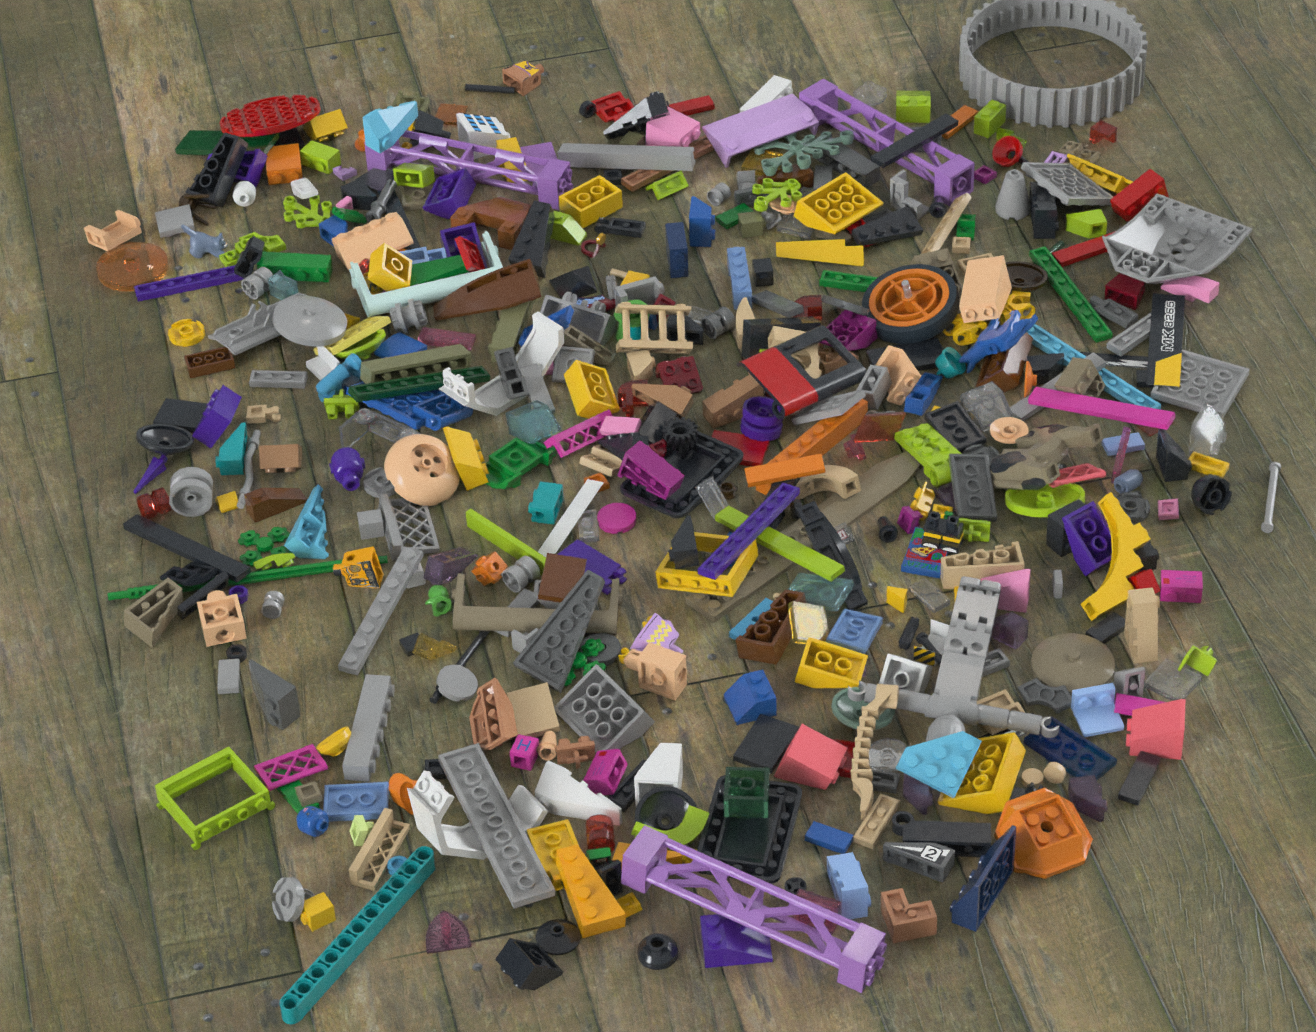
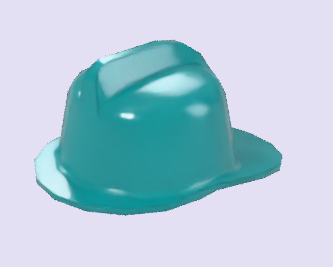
M947 347L935 361L939 369L936 374H943L946 378L951 379L965 372L966 364L959 363V359L962 356L954 348Z

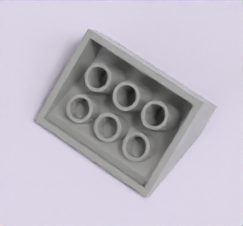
M597 664L554 706L555 712L580 737L589 736L590 740L594 741L596 753L599 750L622 748L641 737L655 723Z

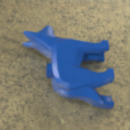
M1013 310L1010 312V318L1003 325H999V318L991 319L990 324L979 335L975 344L962 354L959 363L968 364L967 373H970L976 364L987 355L997 354L1015 346L1020 338L1038 321V317L1034 314L1030 319L1020 320L1021 313L1018 310Z

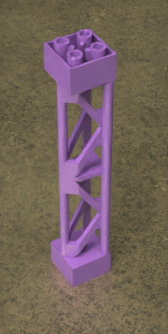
M825 79L799 92V99L812 110L819 121L818 126L827 123L841 132L851 130L840 123L845 122L855 130L853 131L855 140L876 152L893 144L895 129L906 135L914 132V130L838 89V86ZM838 97L851 103V108L838 111ZM862 113L873 131L847 116ZM875 117L888 125L880 129L875 122ZM866 135L875 139L876 143L872 142ZM933 141L922 147L934 165L913 153H909L905 157L911 159L915 165L902 158L895 161V163L934 184V197L941 196L943 202L948 206H951L955 198L965 193L970 194L973 192L974 162L960 154L957 155ZM935 152L942 154L950 160L941 164ZM928 170H930V171H932L933 173H935V177L932 176V175L929 173Z
M408 130L401 137L419 140V144L410 149L401 148L398 139L393 146L382 153H378L367 147L364 142L368 171L372 168L387 170L388 168L391 169L392 166L413 163L412 161L423 158L439 167H434V174L443 176L455 172V170L444 164L448 163L455 165L456 171L466 168L476 183L538 195L540 202L549 203L552 209L559 210V196L573 189V184L571 183L572 169H570L569 161L554 158L547 159ZM433 145L445 156L421 152V150ZM448 146L465 149L466 151L459 159L448 150ZM474 151L495 155V160L486 164L475 163ZM510 161L522 172L496 166ZM524 162L544 165L545 167L539 175H536L524 165ZM496 174L505 175L515 183L491 179L487 177ZM522 179L531 180L533 185L530 186Z
M644 825L623 854L621 884L643 894L653 884L839 969L837 982L862 993L866 985L870 986L872 984L875 971L880 970L883 966L885 958L882 955L887 947V944L884 943L886 933L864 923L859 924L696 851ZM667 848L693 859V861L686 864L669 863L666 861ZM710 870L719 885L692 872ZM676 874L685 879H668V876ZM731 876L756 887L752 897L749 899L734 892L727 881L728 877ZM682 887L707 888L712 891L721 905ZM764 892L789 902V905L774 908L763 905ZM807 914L816 928L793 919L788 915ZM771 917L782 923H764V920ZM826 919L855 932L848 943L831 936L824 925ZM779 931H802L810 937L818 949Z

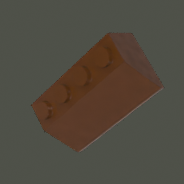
M1026 332L1011 349L987 355L976 387L1005 393L1010 389L1014 390L1020 384L1019 380L1024 371L1026 356H1028L1031 350L1033 338Z

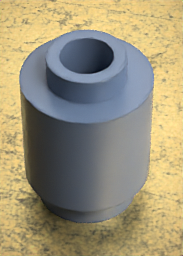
M1136 469L1124 472L1114 479L1115 490L1120 494L1133 491L1141 485L1143 481L1142 474Z

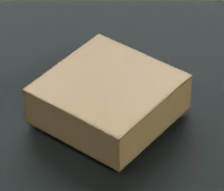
M953 237L952 253L970 254L971 238Z

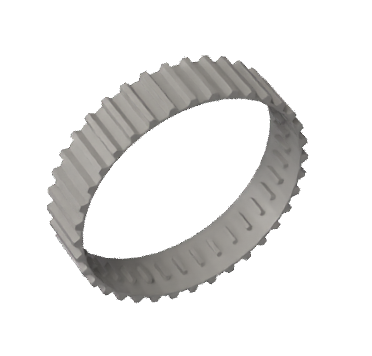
M994 0L991 4L984 3L982 10H974L973 17H968L966 25L962 27L959 58L960 81L963 82V89L969 91V98L977 99L979 107L985 106L990 100L1006 104V119H1015V123L1018 124L1027 122L1034 127L1041 124L1046 125L1047 128H1052L1054 125H1062L1064 128H1068L1069 124L1084 126V122L1092 121L1097 123L1099 118H1110L1113 116V112H1122L1125 104L1131 105L1133 97L1140 95V88H1143L1148 44L1146 32L1142 31L1143 25L1141 23H1136L1135 15H1128L1127 9L1125 7L1118 8L1114 1ZM1058 26L1075 28L1102 36L1121 47L1131 57L1133 63L1118 75L1103 82L1076 88L1053 89L1027 86L1001 78L980 65L972 54L988 40L1006 32L1028 27Z

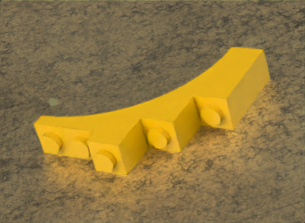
M1112 492L1105 495L1098 502L1106 518L1111 535L1112 554L1109 570L1099 589L1080 604L1091 621L1127 602L1128 590H1134L1127 577L1136 574L1143 567L1140 557L1134 551L1143 547L1150 540L1147 530L1142 527L1140 522L1136 525L1132 524L1130 517L1124 512L1119 500L1114 497Z

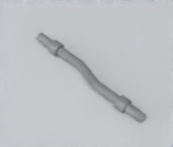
M259 430L253 431L252 437L249 438L247 443L248 449L244 457L246 479L243 488L240 489L238 494L237 507L239 509H243L245 506L244 494L251 492L250 488L254 479L252 457L260 443L259 437L261 432Z

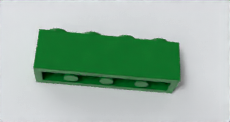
M263 252L261 259L257 263V269L266 267L272 272L275 280L329 282L333 271L331 255Z

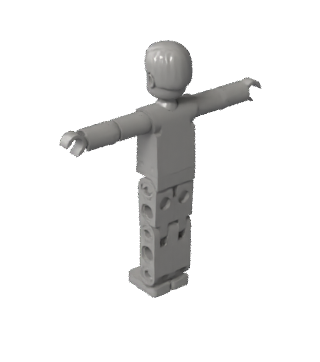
M966 576L961 577L934 693L929 695L899 690L896 709L925 714V717L935 718L928 728L925 742L957 732H965L964 724L1007 728L1012 731L1038 736L1040 731L1041 735L1046 738H1053L1059 732V726L1052 729L1045 727L1050 724L1051 717H1044L1042 719L1040 715L1015 710L1009 711L1008 709L983 704L977 705L995 616L999 606L1001 584L998 582L981 581L977 578ZM859 681L861 692H855L848 686V697L853 701L859 702L864 700V703H870L875 699L877 685L867 683L866 686L864 682Z

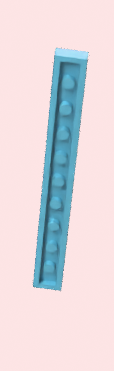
M1036 324L1027 331L1033 338L1032 344L1047 354L1064 353L1065 366L1069 364L1073 357L1082 359L1086 357ZM1103 368L1098 371L1106 385L1103 390L1122 403L1161 410L1160 403L1107 369Z

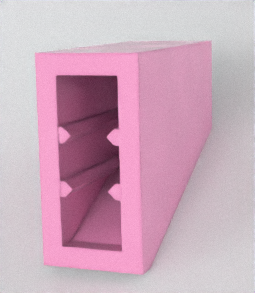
M1031 569L981 578V581L988 580L1001 584L998 609L1026 613L1029 600Z

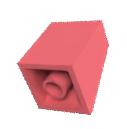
M1186 699L1132 710V719L1127 718L1126 730L1131 731L1130 734H1126V746L1130 747L1129 755L1138 756L1140 751L1161 758L1181 760Z
M801 724L788 745L774 777L826 790L830 783L835 784L840 774L836 771L838 767L842 769L847 757L844 754L847 747Z

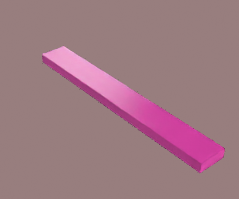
M1035 387L1028 398L1029 404L1165 430H1168L1176 417L1175 412L1041 387Z

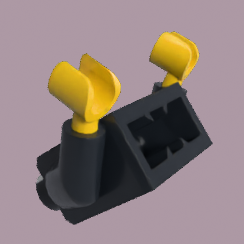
M418 110V117L408 127V130L447 139L451 137L450 132L442 130L443 120L421 110ZM410 138L411 143L404 142L402 148L410 149L418 145L419 140Z

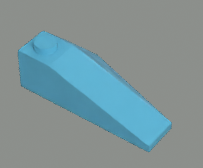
M406 102L396 107L388 106L387 109L383 110L380 108L375 109L363 116L366 146L378 153H382L393 146L418 117L417 102Z

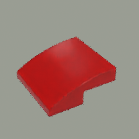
M620 91L591 101L596 105L595 113L606 123L614 121V117L623 116L634 107L629 98L625 99Z

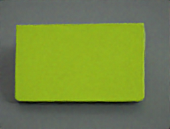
M679 171L646 187V190L652 189L657 200H660L689 185L682 171Z

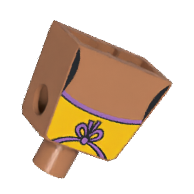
M527 61L511 65L502 69L503 83L508 87H515L516 92L525 96L541 84V74L544 72V68L540 63L533 66Z

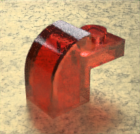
M806 295L798 298L795 302L803 305L804 312L793 317L813 316L818 321H822L821 295Z
M647 379L628 381L619 387L618 405L622 407V412H626V417L634 418V407L649 406L648 403L633 396L631 388L633 383L648 384Z

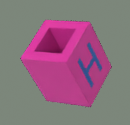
M518 734L510 750L511 767L532 770L539 755L537 752L539 746L538 738Z

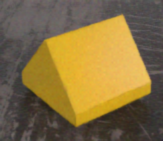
M235 491L217 496L215 499L221 513L238 508V498Z

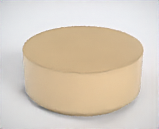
M1050 762L1045 767L1043 774L1049 782L1059 784L1064 780L1066 770L1061 764Z
M1026 769L1022 773V784L1027 787L1033 782L1035 789H1037L1039 785H1043L1044 775L1038 769Z

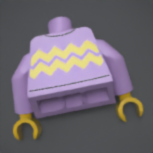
M656 613L653 616H649L647 622H642L643 629L630 648L642 652L650 642L681 654L684 651L675 645L679 633L675 630L671 621L663 620ZM626 647L621 649L622 655L618 656L621 664H624V658L629 653V649Z

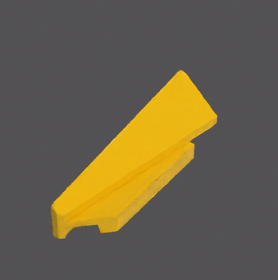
M845 239L776 242L777 257L854 266L864 265L863 246H845Z

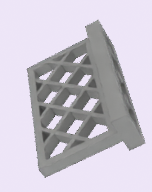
M380 494L378 509L381 510L384 533L391 560H397L406 542L413 545V547L409 548L421 550L423 554L439 553L440 548L428 506L422 505L420 509H417L413 505L418 504H414L404 498L389 499L388 494ZM393 506H401L403 508L401 510H398ZM407 510H409V511L413 512L414 514H413L412 516H410V515H408V514H406V513H404V512H406ZM418 516H421V517L424 518L425 520H424L423 522H421L420 520H418V519H416V518H417ZM399 517H401V518L405 519L406 521H405L404 523H402V522H400V521H398V520H396V519H398ZM410 523H413L417 525V527L414 529L408 525ZM423 528L429 531V533L425 535L420 530ZM402 530H405L409 532V534L406 536L400 532ZM415 535L421 538V540L417 542L412 537ZM427 541L433 546H425L423 544Z

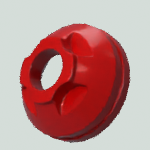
M1005 136L994 145L992 150L993 159L1003 167L1012 166L1021 158L1023 146L1016 137ZM1015 151V156L1012 159H1008L1009 153Z

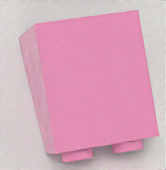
M668 107L670 115L646 123L645 146L688 147L689 144L700 136V122Z

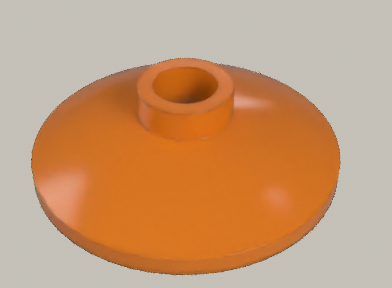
M1026 361L1024 398L1030 394L1032 386H1037V375H1033L1029 361Z

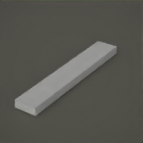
M1094 352L1084 358L1091 360L1097 371L1106 367V361ZM1061 374L1041 386V388L1057 390L1054 385ZM1029 394L1008 408V413L1014 418L1025 421L1044 407L1029 404L1028 398L1031 395Z

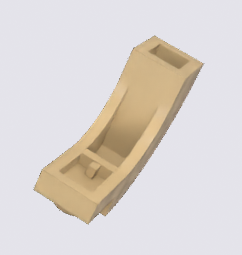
M824 465L826 473L800 478L795 486L800 488V494L795 499L800 500L819 491H832L846 499L861 491L858 475L842 466Z

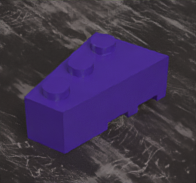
M260 149L245 151L233 182L248 181L256 188L268 156ZM213 153L208 155L207 160L210 159Z
M224 385L219 390L215 389L210 396L211 399L206 405L203 417L192 437L209 448L213 447L231 423L242 398Z

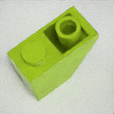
M1101 209L1066 214L1065 229L1086 238H1096L1106 235L1107 220Z

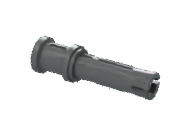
M388 179L378 199L372 202L370 211L365 215L368 222L380 219L381 215L385 213L386 204L397 187V183L394 180L390 185L391 179Z

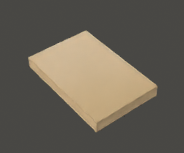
M547 682L507 693L513 705L518 734L535 738L543 736L547 731H553L554 733L560 731Z

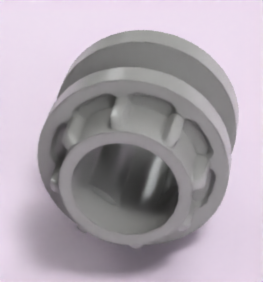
M412 298L408 300L409 305L402 307L399 302L390 309L391 320L397 333L403 332L408 334V328L416 326L417 330H421L422 326L427 324L428 320L422 301H414Z

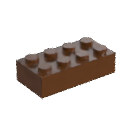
M225 346L184 355L185 365L190 378L235 368L232 352Z

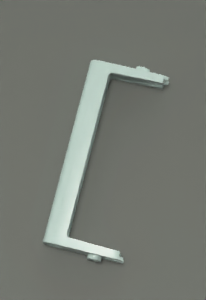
M485 231V234H482L484 241L481 242V246L490 268L375 295L370 293L358 263L350 262L352 269L349 270L352 277V287L357 290L367 317L390 313V309L399 302L402 307L409 305L408 300L412 298L414 301H422L423 305L441 301L465 284L492 271L503 268L498 257L497 246L493 245L489 233Z

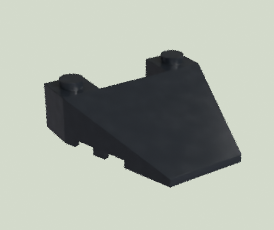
M656 91L650 93L649 97L643 99L604 130V136L609 140L625 136L629 131L643 132L648 121L670 115L668 110L670 104L666 101L663 92Z

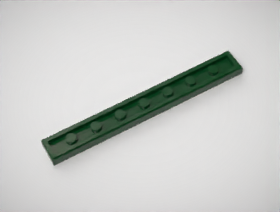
M482 366L451 370L452 374L463 376L464 381L468 384L471 382L473 384L489 382L491 377ZM443 372L349 386L348 393L356 402L438 390L444 386Z

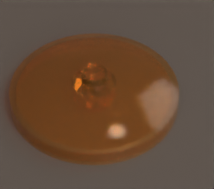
M129 242L120 244L102 254L97 261L96 271L98 279L106 287L118 291H135L134 286L163 279L168 271L169 264L166 253L160 247L146 242Z

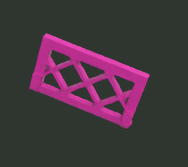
M311 744L254 765V770L264 786L269 791H272L299 779L328 770V766L315 746ZM306 754H311L310 758L303 757ZM290 760H293L291 765L282 764ZM297 761L307 762L304 768L295 766ZM311 763L318 765L309 769ZM273 767L271 772L264 771L266 769ZM278 768L287 770L285 775L276 774L275 772ZM291 771L299 772L297 774L289 776ZM272 778L279 779L278 781H275L273 783L271 782Z

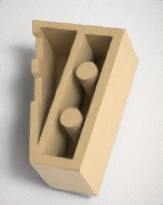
M1153 587L1128 590L1124 636L1133 664L1158 661V608H1160V599L1158 595L1155 596Z

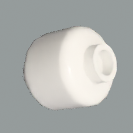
M248 181L237 183L233 191V199L236 204L243 207L253 204L256 196L255 186Z

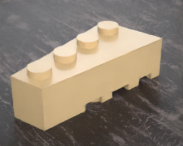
M1019 541L1012 542V545L1008 547L997 545L994 550L989 551L978 549L970 555L964 552L941 557L940 577L943 589H954L955 586H959L963 576L981 580L984 577L1023 570L1025 564Z

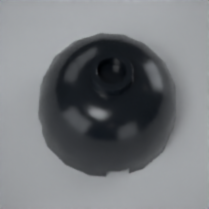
M1214 474L1204 475L1197 479L1192 487V501L1205 514L1214 515L1213 511L1218 509L1222 511L1229 504L1232 492L1229 490L1231 485L1221 476Z

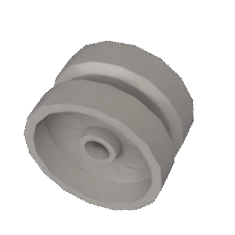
M186 467L175 472L170 483L169 504L172 509L186 517L200 516L209 511L212 506L213 479L211 475L197 467Z

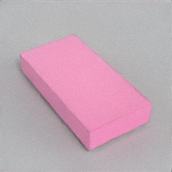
M606 416L600 433L601 435H617L638 432L642 422L640 418Z

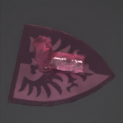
M442 910L428 927L426 933L427 954L472 947L466 926L456 916Z

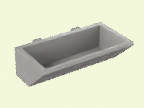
M569 291L564 294L562 299L545 295L540 313L547 317L571 305L574 313L570 325L603 346L612 337L617 320L614 316L605 313L606 305L604 303L595 301L591 308H587V300H583L581 305L576 304L577 295Z

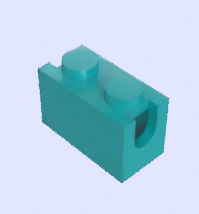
M540 481L538 488L534 489L533 502H530L528 506V513L532 514V522L555 524L564 500L563 484Z

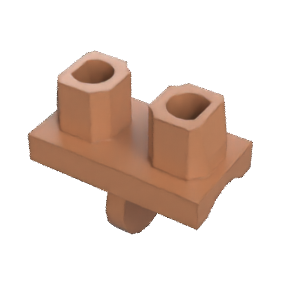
M581 736L578 738V743L571 744L567 738L559 739L558 745H556L558 765L575 763L576 769H580V762L594 759V741H591L589 736Z

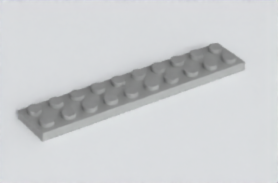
M479 743L438 755L439 763L513 909L555 896V889Z

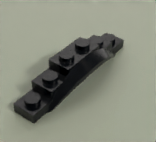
M815 501L796 508V512L805 527V532L814 550L844 566L845 572L833 581H830L831 585L833 584L839 597L843 599L847 609L854 611L867 605L868 600L862 591V582L854 560L827 517L819 510Z

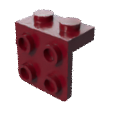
M683 356L676 360L663 361L657 364L654 372L656 379L661 378L663 385H676L680 388L684 386L691 390V394L703 390L693 356Z

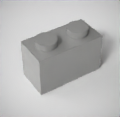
M870 365L857 390H863L866 394L863 399L868 401V409L878 410L892 384L888 367Z

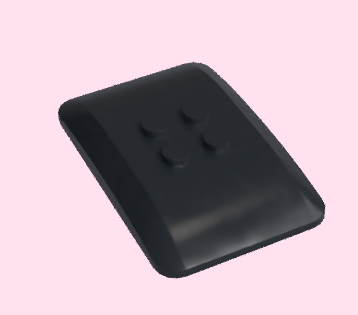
M698 431V441L696 445L694 444L693 448L689 447V450L686 451L685 448L682 451H679L677 448L674 451L672 447L670 449L666 448L667 453L664 459L684 475L681 487L668 499L664 500L646 491L647 487L641 484H632V480L629 478L620 485V492L624 496L672 518H683L700 505L726 480L742 462L743 452L738 448Z
M735 775L721 776L718 778L708 811L709 816L703 828L697 851L770 884L778 882L784 870L802 799L801 787L791 783ZM710 870L698 871L701 874L713 875Z

